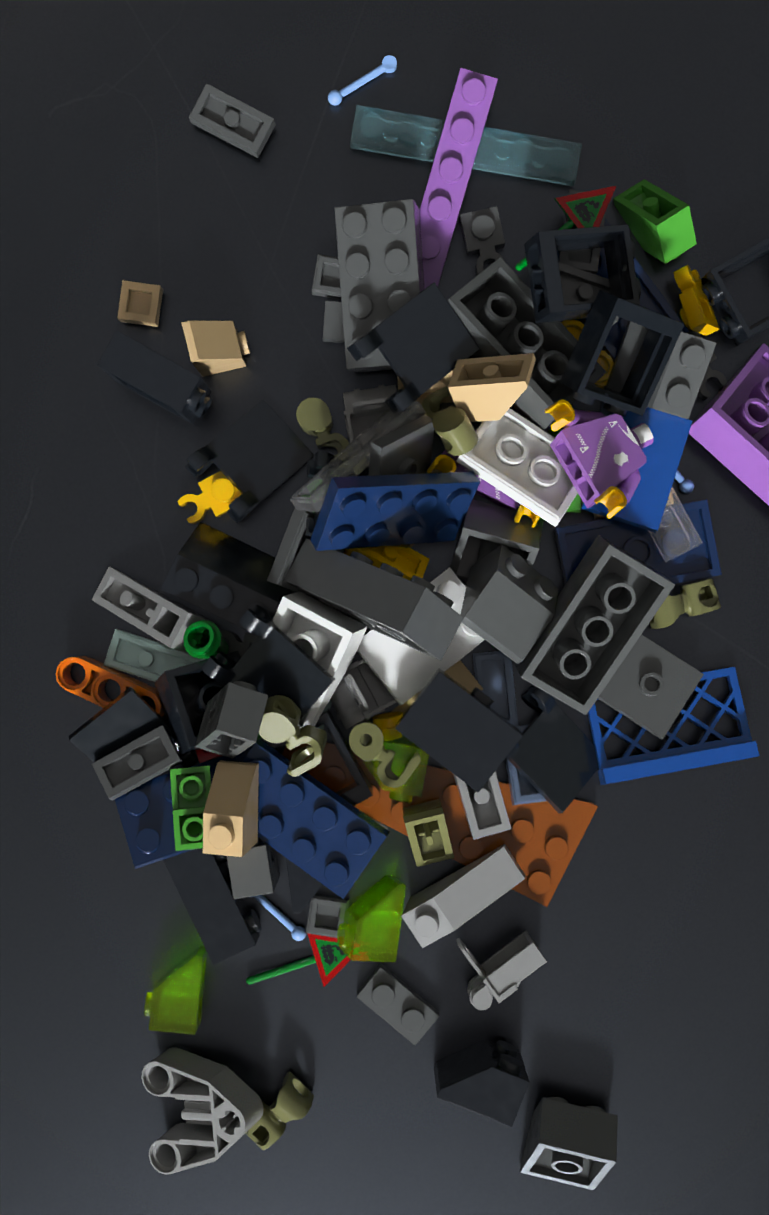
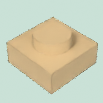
M122 280L117 319L125 323L158 327L163 295L161 285Z

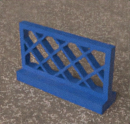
M735 667L702 672L704 675L700 681H704L700 688L696 686L693 692L696 695L687 709H682L679 713L682 715L672 732H667L665 735L667 739L659 751L650 752L638 743L646 731L644 728L641 727L635 738L631 739L615 728L623 716L621 713L618 712L612 723L609 724L597 716L594 703L587 714L599 766L597 771L600 785L758 757L757 743L752 741ZM727 677L730 693L723 703L705 692L712 679ZM701 697L719 708L709 725H706L690 714ZM731 701L733 703L734 711L728 707ZM724 712L737 721L740 736L726 738L713 729ZM686 719L704 730L697 744L688 745L676 737ZM600 725L607 729L603 736L601 735ZM612 732L630 745L621 758L607 760L604 743ZM709 735L717 739L715 741L705 742ZM672 741L680 746L677 748L667 749ZM634 748L643 753L629 756Z

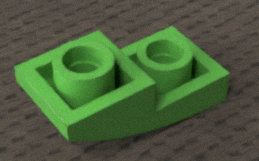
M210 765L170 769L175 851L203 848V812L211 787Z

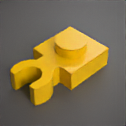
M689 265L674 271V278L682 292L679 294L683 306L680 309V315L685 326L689 330L704 336L720 330L713 308L709 304L706 294L703 293L698 271L696 269L691 271Z
M219 471L198 482L203 493L199 495L186 494L177 502L181 507L191 502L197 505L196 514L187 518L188 523L196 524L205 518L207 511L212 509L217 518L226 514L230 509L229 505L242 493Z

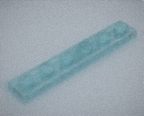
M357 105L350 146L358 150L434 162L445 120ZM484 127L473 169L574 186L582 143Z

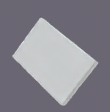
M511 408L508 409L500 420L483 421L476 430L478 435L476 446L466 454L460 455L456 462L556 527L578 492L550 446L555 437Z

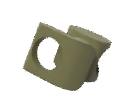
M448 386L428 395L423 400L421 407L424 415L433 419L434 431L440 436L448 454L460 456L471 451L476 446L478 435L464 409L450 406L443 410L440 407L442 399L451 395Z
M314 397L302 401L296 411L297 421L301 429L306 434L317 437L315 441L318 449L334 447L338 452L334 456L340 461L348 462L351 453L349 442L339 433H330L334 423L326 403Z
M713 578L681 585L680 594L668 595L650 621L651 629L668 627L685 612L690 617L721 608Z
M275 695L267 699L259 735L270 743L286 741V746L289 750L304 743L309 744L291 755L287 773L296 777L320 764L327 741V733L325 730L312 725L300 728L301 711L295 702L286 696Z
M363 722L356 725L349 735L350 748L358 757L364 761L377 760L380 762L377 767V774L385 786L393 788L403 786L421 762L418 752L415 751L414 756L402 773L397 776L391 770L396 752L385 748L383 732L377 725L371 722Z
M290 1071L287 1072L278 1097L271 1105H267L264 1101L262 1102V1117L245 1134L261 1150L268 1149L283 1135L287 1122L299 1120L306 1116L312 1106L314 1095Z

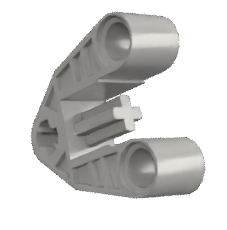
M169 1048L145 1065L142 1070V1083L150 1094L158 1097H175V1100H185V1109L181 1111V1117L183 1120H186V1123L173 1126L152 1143L149 1149L150 1163L159 1173L165 1175L173 1174L216 1161L254 1126L263 1115V1103L258 1094L227 1066L183 1049Z

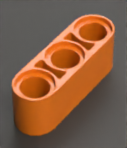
M69 657L61 661L57 666L56 680L63 689L102 708L113 701L105 693V684L108 680L112 679L119 684L120 694L131 686L141 697L149 696L154 700L156 705L155 711L161 717L165 714L155 687L116 669L104 666L103 663L91 657ZM75 663H79L85 669V679L81 684L73 681L70 671Z

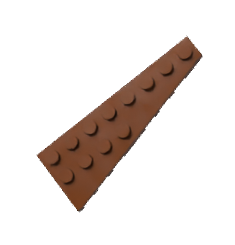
M326 741L320 764L306 772L336 793L354 783L355 780L334 742ZM301 744L292 750H289L286 746L282 755L290 760L294 752L309 744ZM353 752L373 788V796L355 805L357 809L378 822L408 836L402 808L440 799L454 854L452 859L466 866L505 844L526 875V878L513 887L512 890L548 907L598 808L596 804L590 801L575 798L563 813H558L548 801L512 806L509 783L498 781L511 829L473 840L454 775L447 768L420 763L403 786L393 788L385 786L381 782L377 774L379 761H364ZM394 757L391 766L392 772L399 776L410 760Z

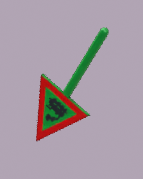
M616 186L554 198L569 218L558 230L571 229L574 226L575 228L599 227ZM526 256L515 265L517 271H521L527 266Z
M308 934L313 956L250 976L246 979V983L251 985L316 963L323 987H325L369 941L348 937L341 939Z

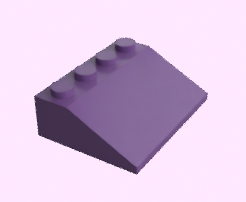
M763 343L692 422L689 434L769 506V347Z

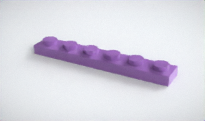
M460 68L420 207L425 288L434 282L437 287L439 285L498 83L497 78Z

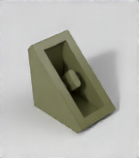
M440 799L402 808L405 827L417 867L454 858Z

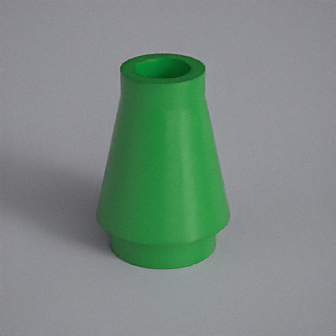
M197 621L191 624L184 633V647L187 653L194 658L209 659L211 656L215 657L220 651L225 654L229 652L228 643L224 640L219 628L211 621Z

